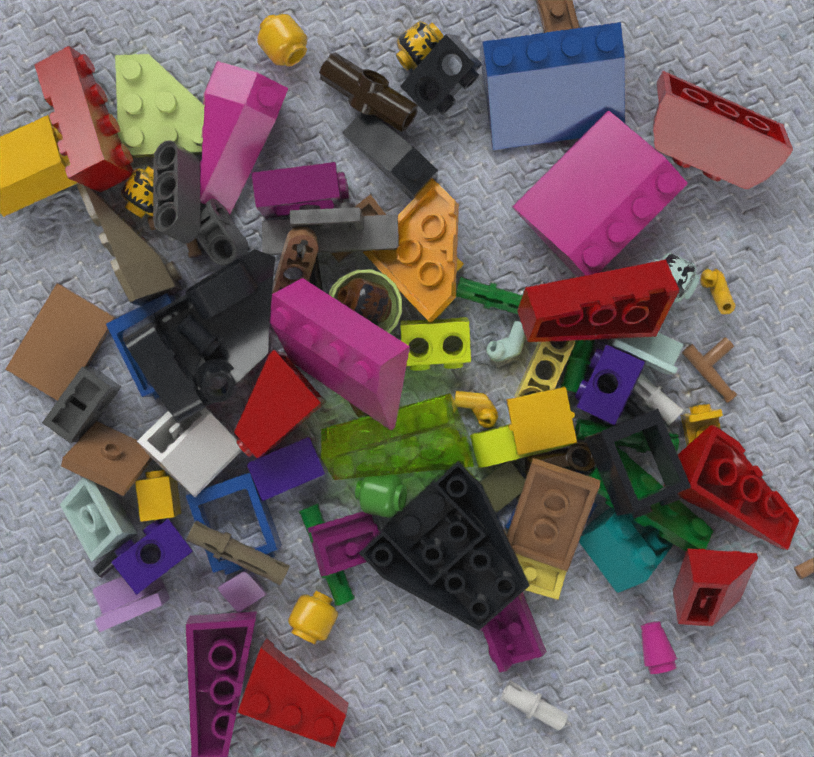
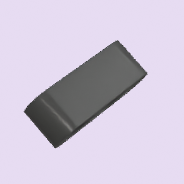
M168 140L161 143L154 153L153 222L154 227L158 231L185 244L193 241L200 231V162L196 155L174 141Z

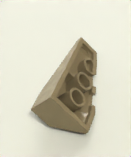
M79 183L76 184L91 219L98 227L102 226L104 230L98 235L102 245L115 257V259L110 261V264L130 303L142 306L166 293L173 295L183 290L179 283L182 275L173 261L168 262L158 250L95 190Z

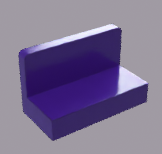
M309 437L247 464L262 501L325 475L328 472L324 461L319 459L313 442Z

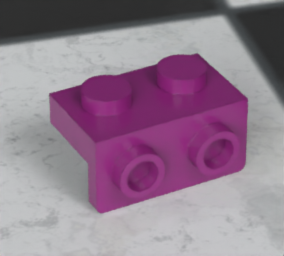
M523 592L480 629L483 631L488 643L489 656L496 663L500 673L506 672L512 664L543 657L547 652Z

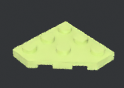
M149 54L115 55L117 122L120 127L118 135L122 144L129 149L132 158L154 157L158 146L168 140L174 141L194 155H202L203 138H201L202 126L204 125L205 106Z

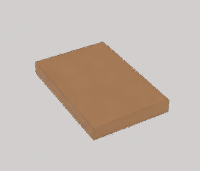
M57 283L5 370L58 401L81 367H88L109 333L106 323L116 319V317Z
M533 458L507 533L514 552L568 572L601 480Z

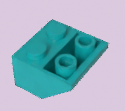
M612 507L591 521L583 530L579 540L581 546L617 593L646 582L674 545L662 538L657 528L652 525L642 526L634 521L631 513L617 516Z

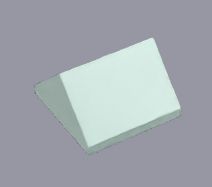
M82 477L60 503L91 562L138 534L114 491L87 478Z

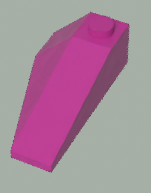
M220 61L216 62L203 99L205 107L204 125L202 126L201 135L203 143L202 160L200 161V203L206 205L210 199H215L225 207L229 215L231 214L277 119L288 91L287 87L257 72Z

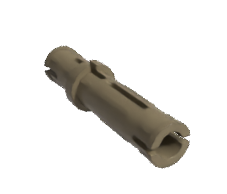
M197 520L195 521L186 538L187 542H191L214 553L213 557L217 559L222 557L269 579L279 586L282 584L290 565L231 538L232 534L228 532L223 534Z

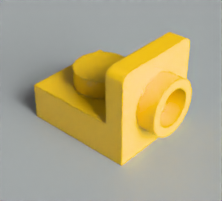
M710 404L690 407L691 413L680 415L686 446L710 425H715L721 429L719 417L723 416L722 409H711Z

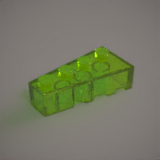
M451 393L399 407L396 426L392 430H389L370 416L321 429V460L333 480L445 470L458 460L465 467H474L470 436Z

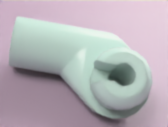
M514 321L509 337L498 341L494 340L488 344L486 352L491 360L503 362L521 353L526 340L521 322Z

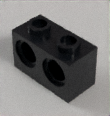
M445 34L400 87L428 116L437 115L438 113L443 115L456 102L454 95L462 87L467 89L479 77L476 71L482 66V63L455 35ZM454 55H457L462 62L461 70L456 75L449 69V61ZM431 81H434L439 89L438 96L434 100L430 99L426 92L427 85Z

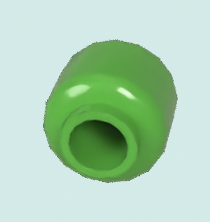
M371 471L363 480L358 481L355 488V499L359 500L363 512L391 518L405 507L407 486L402 483L401 478L396 474Z

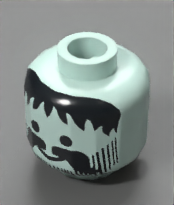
M667 253L661 260L666 259L680 289L673 303H678L683 298L688 300L695 291L700 276L696 274V265L677 255Z

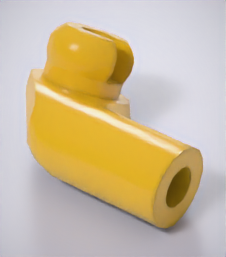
M710 269L704 270L700 278L701 285L705 288L710 287L711 295L721 314L732 313L736 305L731 296L724 273L718 269L713 271Z
M455 391L454 407L470 408L478 419V423L484 428H491L496 424L498 412L486 394Z

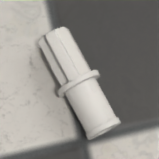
M640 374L632 392L643 401L641 404L643 407L647 405L651 410L659 409L662 419L669 426L682 413L683 409L661 391L662 387L660 385L656 387L643 374Z
M509 680L504 688L500 700L526 713V718L530 719L534 716L557 730H561L567 721L568 715L543 701L540 693L534 694L512 680Z

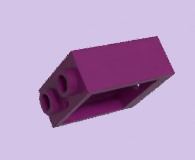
M336 162L252 173L255 205L265 219L290 216V210H299V207L302 205H318L320 209H333L335 204L344 203L343 199H349L348 182L345 172L338 171Z

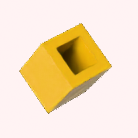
M164 469L145 472L146 478L135 481L140 522L173 518L182 513L178 482L170 475H166Z

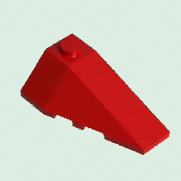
M710 425L678 454L691 485V488L679 492L680 497L783 550H788L799 523L798 517L778 491H772L762 478L764 473L760 468L753 466L743 454L746 450L740 442L715 425Z

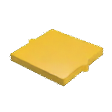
M566 387L506 399L511 421L508 428L513 431L518 455L577 443L572 420L575 417V413L570 410Z

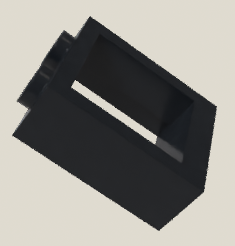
M659 409L644 413L585 437L617 516L631 513L632 518L641 517L653 511L651 508L652 504L659 502L663 506L681 499L679 492L691 488ZM643 431L665 487L637 499L614 442Z

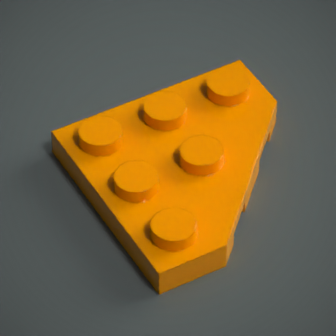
M433 178L398 214L399 248L397 250L363 252L383 274L396 284L398 290L431 323L456 298L459 203Z

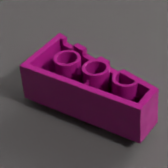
M257 611L189 616L186 622L191 757H228Z

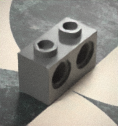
M82 366L42 423L69 443L78 442L94 423L98 421L121 389V386L95 367Z

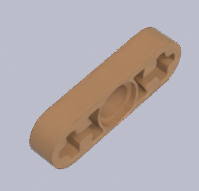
M300 226L292 229L287 234L273 281L272 294L301 278L309 282L318 253L317 236L312 229ZM301 240H306L308 244L303 246L302 258L298 257L297 244H300ZM296 267L302 270L303 274L298 279H288L284 276V272L288 268Z

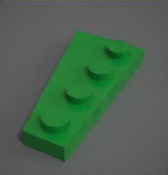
M616 446L637 499L663 488L652 475L647 473L627 453ZM595 465L588 476L601 480L597 493L605 497V503L613 508ZM680 500L663 506L657 502L651 505L652 512L634 518V521L644 527L652 525L657 528L662 538L684 551H687V549H706L714 531Z

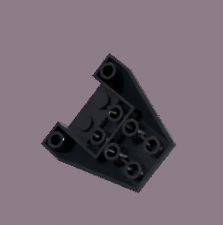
M459 460L425 486L359 552L383 579L477 630L482 629L530 586L483 485Z

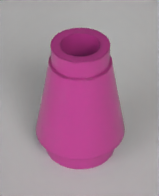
M655 621L640 625L642 630L644 666L648 667L649 673L659 674L676 669L675 660L678 658L661 626V622Z

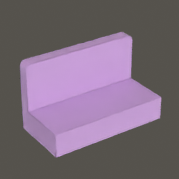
M122 576L95 587L93 594L102 612L95 619V623L99 632H102L162 606L170 599L162 578H158L137 595Z

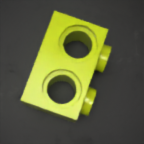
M467 317L435 319L432 323L427 319L400 321L402 342L408 346L415 338H423L428 342V348L422 353H414L409 349L406 366H410V370H428L432 364H443V368L457 369L464 367L463 363L471 362L470 327ZM449 336H457L462 340V344L456 351H447L443 347L444 340Z

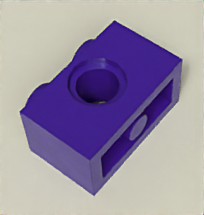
M606 345L603 351L597 349L589 366L594 369L589 382L585 380L581 382L575 398L580 400L577 408L616 425L646 363L609 345ZM605 374H613L618 380V387L613 393H604L599 387V380Z
M160 519L155 520L142 530L146 535L135 544L130 539L114 551L117 558L111 563L136 595L193 552L169 519L163 523ZM148 544L157 545L161 551L160 559L154 564H148L142 559V550Z

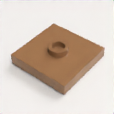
M97 421L66 453L62 459L61 467L124 496L153 459L149 457L137 442L138 440Z

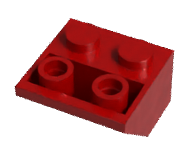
M687 549L673 588L678 624L713 626L741 600L758 561L757 553Z

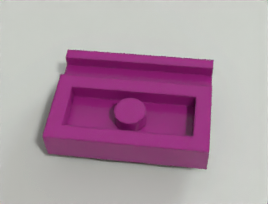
M361 511L308 528V532L312 535V546L320 575L327 576L367 562L359 552L379 532L377 523L374 524L371 514Z

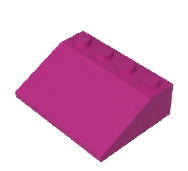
M607 111L512 208L576 277L599 273L688 183L662 154L612 112Z
M303 278L273 293L270 323L289 360L389 430L394 429L410 346Z

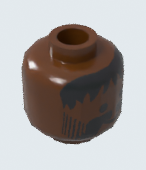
M362 278L351 280L340 289L337 296L339 302L377 326L387 320L392 309V301L387 289L383 285Z

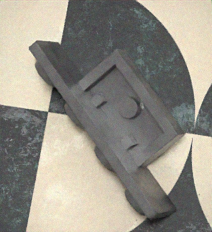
M338 203L334 205L333 209H320L318 205H302L299 207V210H290V219L262 221V252L270 255H281L287 234L292 229L300 226L308 227L315 232L318 241V253L397 250L399 248L397 214L363 216L360 207H355L351 203ZM301 240V243L297 244V254H301L303 246L308 244L306 240Z

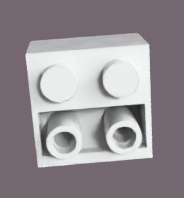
M206 408L180 424L176 422L168 411L137 441L149 457L193 497H196L242 451L236 443L237 440Z

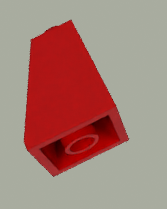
M273 350L269 354L235 428L234 433L239 438L236 443L248 457L254 455L258 459L267 455L327 402L284 352Z

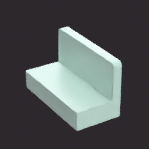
M659 332L656 337L609 339L607 345L644 361L646 366L665 375L676 374L678 368L674 364L684 345Z

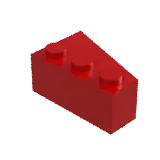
M266 638L259 650L237 713L335 748L347 715L349 703L317 677H312L299 666L298 662L293 658H288L274 647V643Z

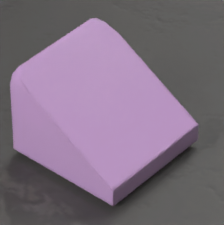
M243 569L217 587L223 597L238 613L267 595L255 574L247 569Z

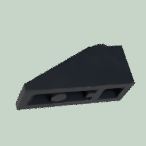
M360 113L342 132L411 200L417 196L432 178L434 180L437 179L438 170L410 143L374 115Z

